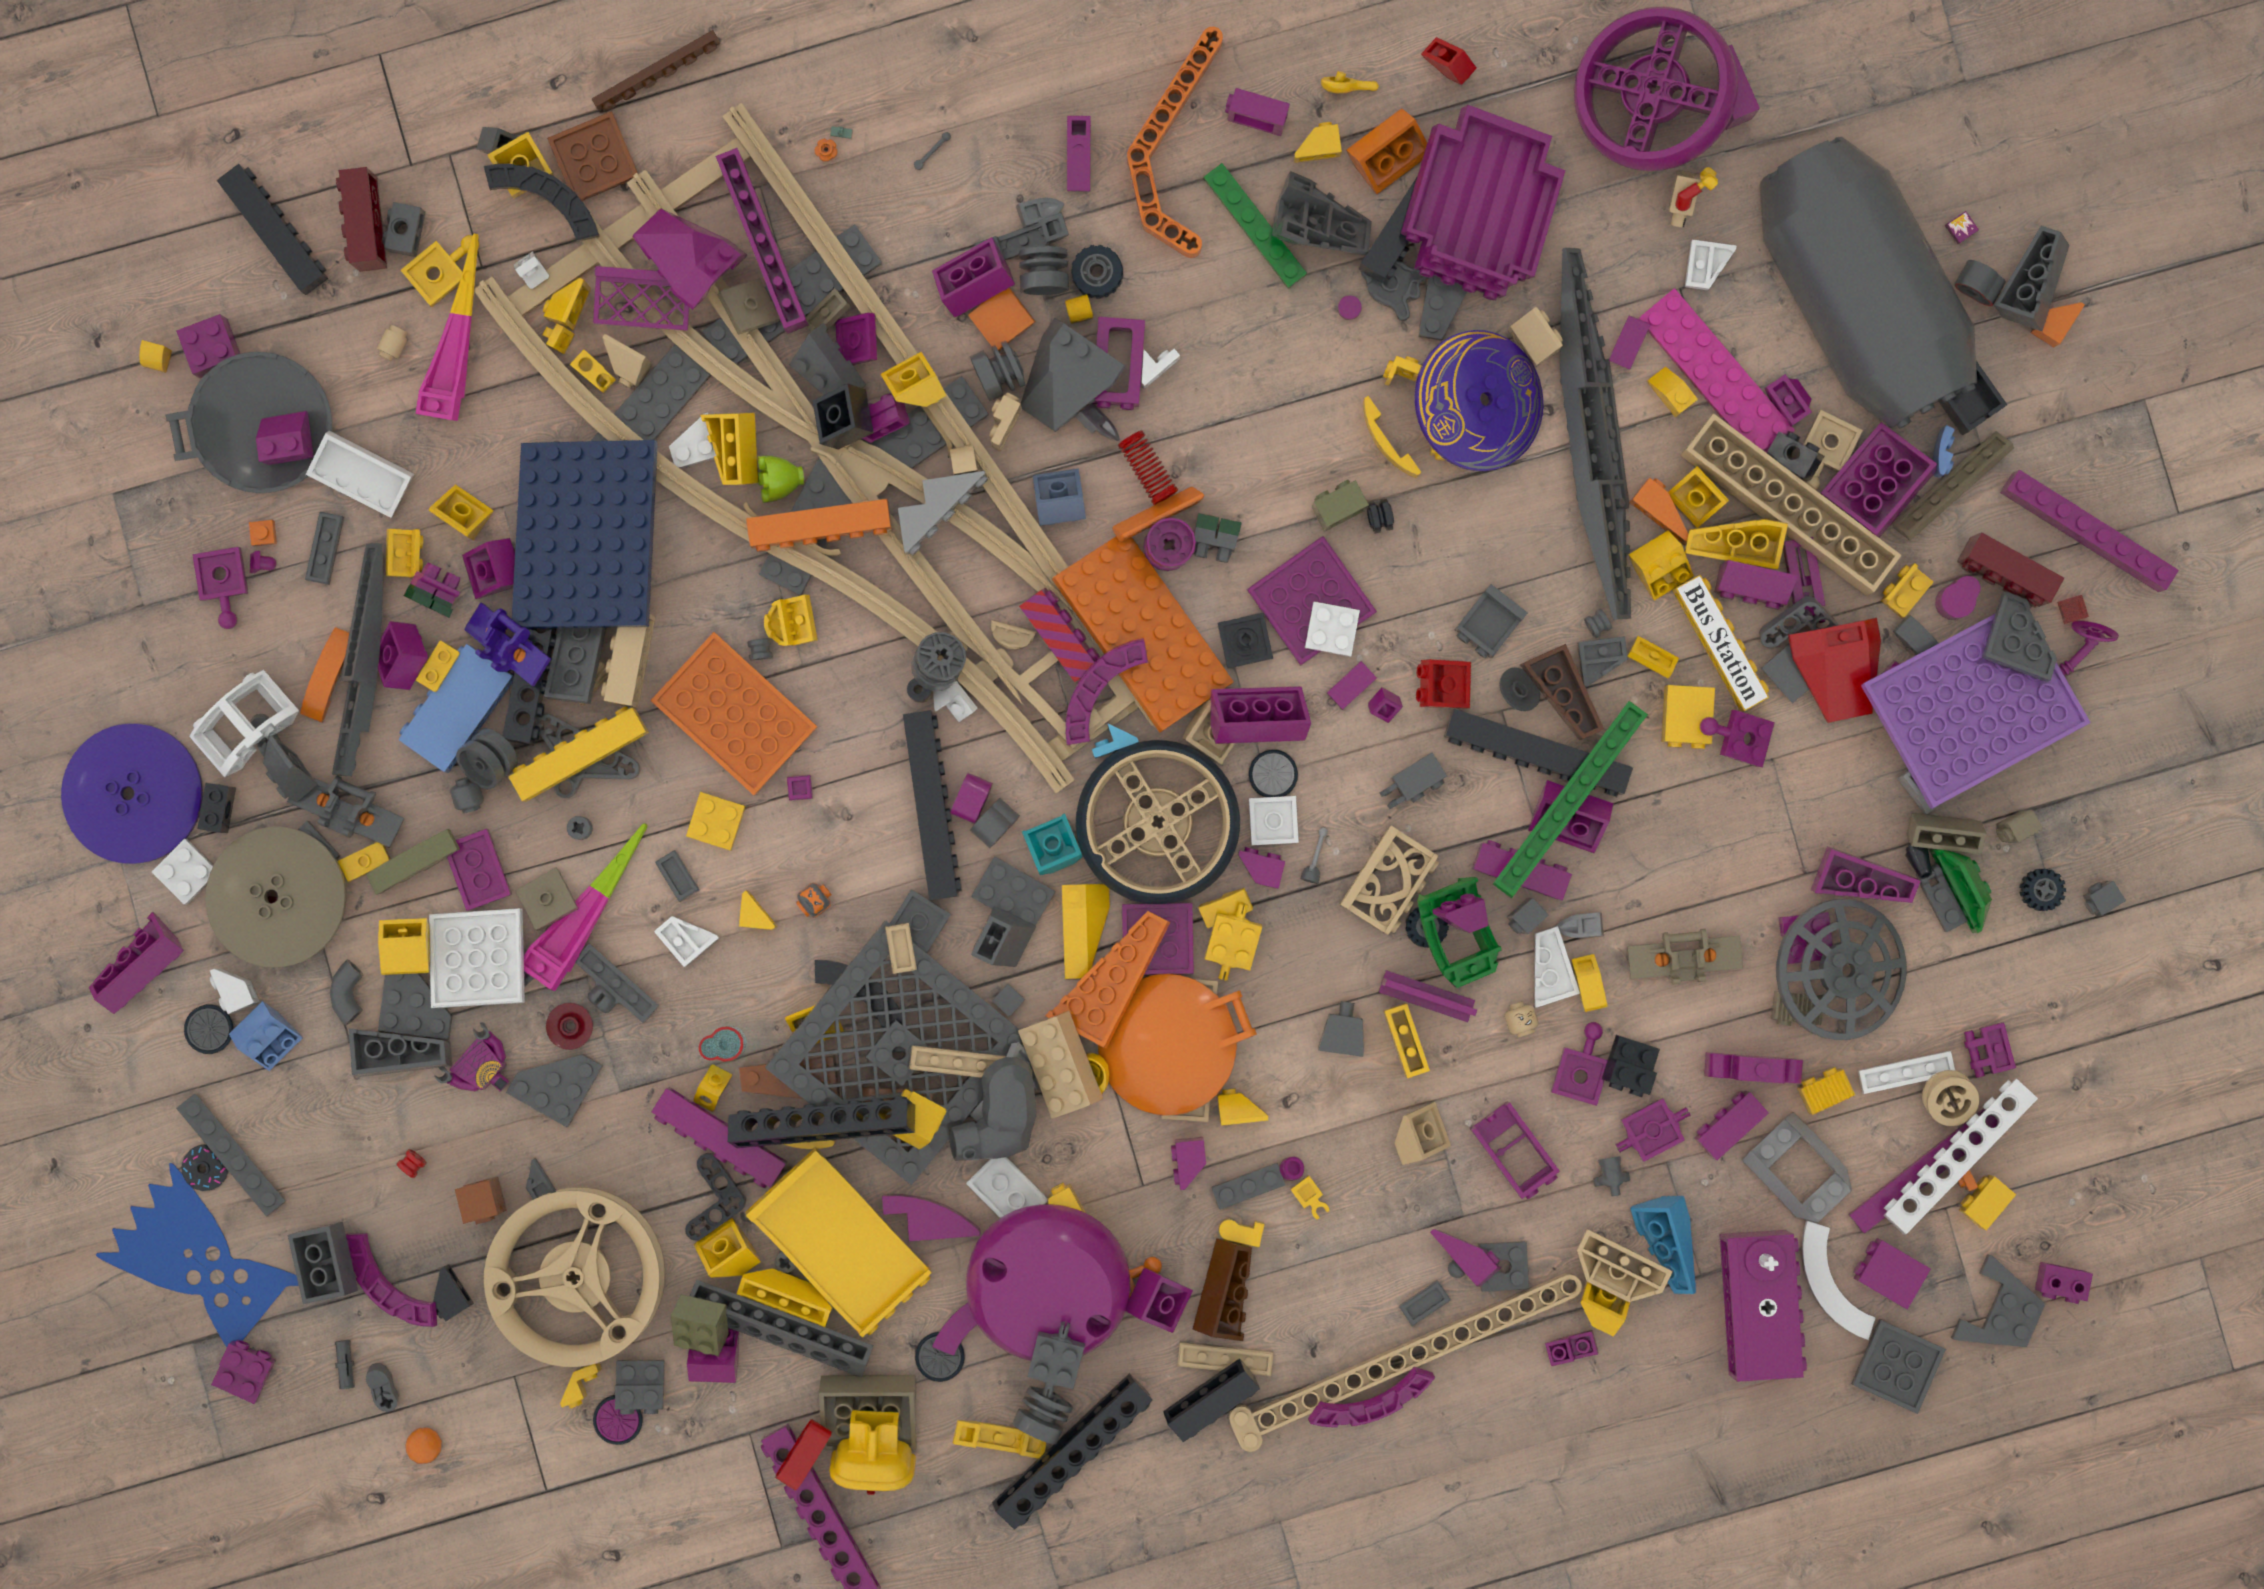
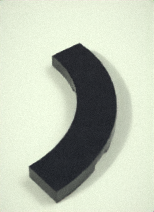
M493 164L484 166L490 191L517 189L535 194L551 203L560 211L569 223L576 242L600 237L596 224L585 204L572 189L556 177L539 169L521 165Z
M815 960V983L832 985L848 965L829 960ZM878 982L869 983L870 995L882 994V985ZM865 984L856 996H866ZM888 997V1010L899 1009L894 999ZM883 998L870 999L873 1012L884 1010ZM901 1013L889 1014V1025L894 1020L902 1025ZM877 1015L876 1017L881 1027H885L884 1015ZM897 1046L892 1052H905L903 1047Z

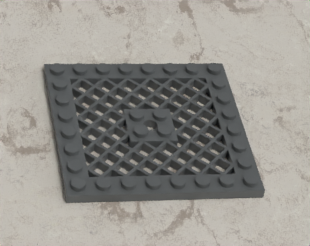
M885 920L765 1068L809 1104H814L818 1107L826 1106V1103L836 1102L841 1105L848 1104V1101L851 1100L862 1101V1103L874 1098H892L893 1100V1097L901 1096L902 1092L896 1093L895 1081L901 1086L907 1081L908 1090L913 1092L911 1079L924 1077L925 1089L915 1090L914 1092L925 1094L929 1100L930 1093L942 1092L943 1104L938 1105L947 1111L938 1131L934 1134L929 1144L918 1149L907 1142H901L897 1137L895 1142L888 1135L853 1138L912 1186L949 1140L950 1127L962 1124L984 1097L982 1079L980 1077L968 1076L962 1083L961 1075H957L958 1086L946 1087L945 1075L948 1074L927 1071L913 1074L915 1070L909 1069L912 1045L928 1047L927 1043L937 1042V1047L942 1049L941 1042L954 1041V1050H959L958 1040L970 1039L971 1051L967 1052L1007 1056L1012 1043L1019 1042L1023 1047L1024 1045L1018 1032L1020 1029L913 942L917 970L911 971L914 974L901 975V973H897V976L885 977L884 964H891L890 960H885L889 955L885 927L892 926ZM880 966L881 977L870 978ZM914 978L915 990L903 992L902 979ZM919 978L932 989L920 990ZM898 980L899 992L886 993L885 981ZM881 982L882 994L870 995L869 983ZM865 984L866 996L854 997ZM932 993L933 1005L921 1006L920 994ZM937 993L949 1003L938 1004ZM916 995L917 1007L905 1008L904 996ZM899 996L900 1009L888 1010L887 998ZM883 998L884 1010L871 1012L870 999ZM866 1000L867 1012L855 1014L854 1001ZM850 1003L851 1014L840 1015ZM950 1008L952 1020L939 1021L938 1009ZM955 1008L968 1018L956 1019ZM934 1009L935 1022L923 1023L922 1010ZM917 1011L919 1023L906 1025L905 1012ZM901 1013L902 1025L896 1020L889 1025V1014ZM884 1015L885 1027L873 1028L872 1016ZM868 1017L869 1029L856 1030L855 1018ZM851 1018L852 1031L840 1032L839 1020ZM835 1021L836 1032L824 1034ZM968 1022L969 1034L957 1036L956 1023ZM973 1022L986 1033L974 1034ZM952 1024L953 1036L941 1037L940 1025ZM936 1026L937 1038L924 1039L923 1027ZM919 1028L920 1039L907 1029ZM884 1032L874 1044V1033ZM869 1033L870 1045L858 1047L857 1034ZM853 1035L854 1047L841 1049L840 1036ZM836 1037L837 1049L825 1050L823 1038ZM986 1037L987 1049L975 1050L974 1038ZM991 1037L997 1041L993 1045V1047L991 1044ZM820 1039L821 1051L809 1052ZM897 1046H901L905 1050V1055L901 1059H895L892 1056V1050ZM869 1050L865 1057L871 1062L860 1063L858 1051ZM854 1052L855 1064L843 1065L842 1053ZM838 1053L839 1066L826 1067L825 1055ZM821 1055L822 1068L809 1069L808 1057ZM803 1059H805V1068L800 1065ZM873 1066L874 1078L861 1080L860 1068ZM877 1067L890 1077L878 1078ZM856 1068L857 1080L844 1082L843 1070ZM839 1070L840 1082L828 1084L827 1071ZM823 1072L824 1084L811 1073ZM940 1075L941 1088L929 1089L928 1077ZM891 1081L892 1093L879 1094L878 1082ZM874 1083L875 1095L863 1096L862 1084ZM858 1085L859 1097L846 1098L845 1086ZM841 1087L842 1098L829 1088ZM957 1090L947 1102L946 1091ZM869 1113L863 1117V1122L867 1120L865 1117H869ZM847 1115L842 1117L840 1124L845 1122ZM903 1146H911V1148L906 1151Z

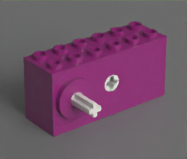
M1786 1230L1719 1234L1729 1376L1737 1382L1804 1378L1803 1371L1807 1370L1805 1356L1802 1357V1347H1805L1804 1333H1801L1800 1323H1803L1804 1317L1802 1309H1799L1802 1290L1801 1286L1797 1285V1276H1800V1264L1796 1261L1795 1252L1799 1251L1798 1239L1794 1238V1234Z

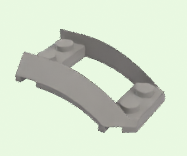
M1794 1112L1788 1115L1742 1160L1795 1217L1808 1221L1820 1222L1852 1191L1847 1168ZM1800 1138L1834 1171V1174L1803 1204L1769 1170Z

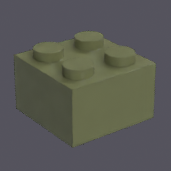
M1348 479L1338 484L1337 488H1335L1336 491L1329 493L1328 490L1324 491L1314 499L1312 509L1324 532L1366 511L1369 504L1356 480L1350 483Z
M680 1295L671 1314L674 1346L719 1356L729 1334L726 1305Z

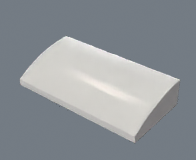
M331 431L325 433L306 475L390 518L394 515L414 476L413 473Z

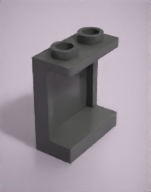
M1490 584L1454 630L1458 633L1456 636L1462 642L1473 644L1476 647L1475 651L1485 659L1487 656L1493 658L1528 612Z

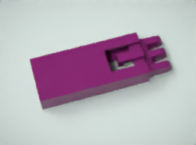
M1795 540L1784 541L1783 552L1787 573L1798 575L1791 593L1793 604L1804 597H1808L1810 592L1803 593L1802 587L1812 585L1814 598L1822 606H1825L1817 557L1805 549L1810 572L1809 576H1805L1800 552L1801 545ZM1795 547H1796V549H1797L1798 560H1799L1800 571H1801V576H1802V577H1800V573H1799V567H1798V562H1797ZM1808 605L1804 607L1805 610L1808 609L1813 616L1815 615L1813 607H1809ZM1825 619L1820 620L1819 623H1824Z

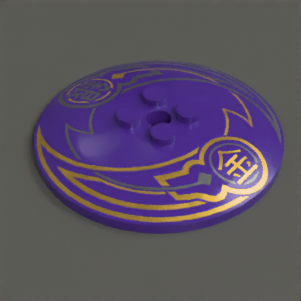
M1471 330L1455 334L1440 342L1429 353L1418 373L1414 394L1418 423L1431 447L1451 464L1471 471L1499 469L1520 458L1533 443L1543 417L1542 386L1533 363L1523 350L1508 338L1484 330ZM1482 393L1488 396L1489 402L1487 406L1483 405L1480 401Z

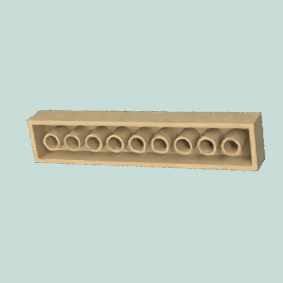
M1714 413L1706 420L1680 455L1693 466H1698L1705 475L1763 519L1788 523L1787 537L1795 540L1803 549H1807L1815 555L1820 562L1865 596H1869L1876 591L1901 557V554Z

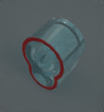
M735 1026L720 1027L700 1041L699 1053L704 1059L709 1061L716 1059L723 1062L732 1061L744 1053L747 1046L746 1037Z

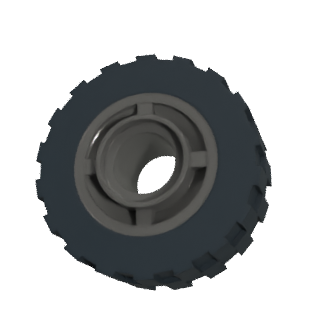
M1090 245L1088 248H1083L1072 262V279L1080 292L1085 295L1087 294L1090 298H1106L1111 293H1115L1116 289L1121 285L1124 275L1123 266L1118 255L1109 247ZM1096 266L1104 269L1100 277L1091 275L1092 269Z

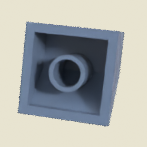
M1079 468L1033 475L1040 526L1086 519Z

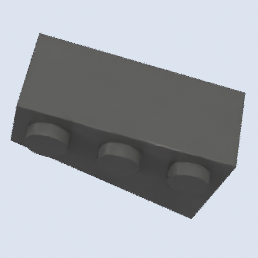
M824 323L808 334L789 364L823 395L845 384H851L860 388H864L866 385L850 360L846 361L838 349L841 347L838 343H833L826 332L827 327Z

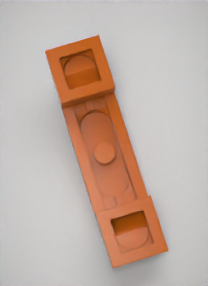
M336 627L332 631L312 673L300 714L323 723L331 703L330 697L344 665L349 632Z

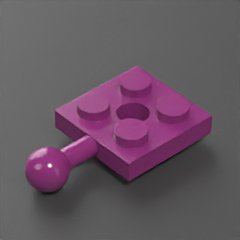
M241 547L192 554L199 600L219 599L222 613L218 617V623L224 629H232L237 624V617L231 611L229 597L248 594ZM222 567L226 571V576L223 580H217L215 578V571Z
M1731 710L1727 727L1719 725L1717 720L1712 717H1706L1700 722V730L1707 736L1714 735L1715 733L1724 736L1720 755L1763 768L1775 722L1738 710ZM1746 733H1749L1751 739L1750 742L1746 745L1744 742V736Z
M1590 1022L1584 1028V1034L1587 1039L1583 1053L1566 1047L1563 1048L1551 1092L1597 1106L1604 1084L1602 1076L1608 1060L1592 1055L1595 1041L1601 1038L1603 1029L1599 1023ZM1578 1070H1584L1587 1074V1078L1583 1083H1577L1574 1079V1074Z

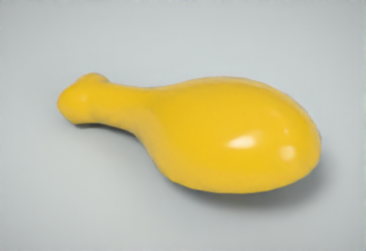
M1337 71L1336 76L1321 79L1323 89L1335 94L1349 93L1357 90L1376 91L1379 87L1376 81H1360L1345 77L1346 73Z

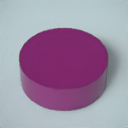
M1345 296L1338 304V312L1346 320L1357 318L1361 312V302L1355 296Z
M1287 1157L1280 1164V1173L1286 1180H1297L1304 1173V1164L1298 1157Z

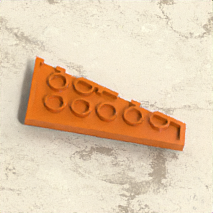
M1147 911L1132 926L1128 934L1119 943L1117 942L1111 948L1112 950L1081 978L1077 986L1068 995H1065L1060 1000V1003L1045 1016L1051 1018L1069 1011L1079 1035L1103 1048H1107L1170 922Z

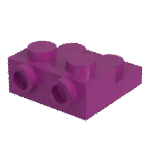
M242 1340L231 1341L219 1363V1369L211 1385L255 1404L276 1360L271 1358V1354L261 1349L256 1351L249 1348L250 1345Z

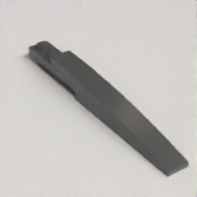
M380 543L366 544L342 670L341 681L348 682L349 684L332 775L352 777L356 767V753L360 745V732H369L377 682L382 626L383 550Z

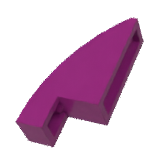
M906 1194L882 1195L883 1215L907 1213L909 1241L980 1236L981 1229L971 1220L937 1201Z

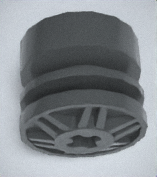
M1040 245L1020 250L1019 259L1024 261L1019 263V268L1030 271L1020 275V292L1028 295H1053L1069 291L1068 273L1058 271L1068 266V261L1064 259L1068 256L1067 249Z
M1006 340L1001 342L1004 351L1002 354L999 353L996 345L992 346L994 357L991 359L984 350L970 356L989 402L1003 396L1001 385L1004 383L1007 384L1011 391H1015L1012 380L1015 378L1020 388L1026 386L1024 371L1020 361Z
M935 632L927 635L920 642L911 662V670L916 682L923 688L931 691H943L950 688L957 681L966 662V651L962 643L954 635L946 632ZM940 655L944 657L941 661L937 659Z
M1029 1386L1026 1393L1033 1398L1024 1397L1023 1402L1030 1407V1410L1019 1408L1012 1424L1022 1432L1038 1440L1057 1444L1063 1428L1055 1423V1421L1067 1422L1068 1416L1063 1412L1071 1413L1073 1405L1055 1392H1053L1051 1398H1047L1049 1390L1046 1397L1042 1395L1044 1388Z

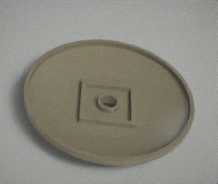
M265 827L240 836L220 854L213 865L207 881L206 910L215 935L232 954L257 966L272 968L288 967L312 958L333 939L345 912L346 885L337 860L330 850L318 839L293 828ZM271 890H275L278 894V899L275 903L271 904L267 900V894Z

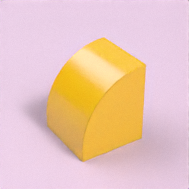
M142 340L139 352L140 364L143 367L166 373L172 350L163 345Z

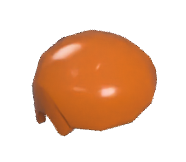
M418 1428L406 1440V1453L410 1460L418 1464L431 1463L441 1452L442 1440L438 1433L431 1428Z

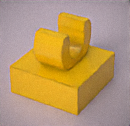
M556 324L554 329L546 327L542 335L548 338L546 343L548 346L561 354H565L575 334L565 327Z

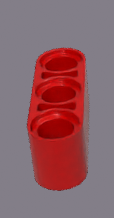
M811 1419L780 1466L775 1478L796 1491L825 1447L832 1431Z

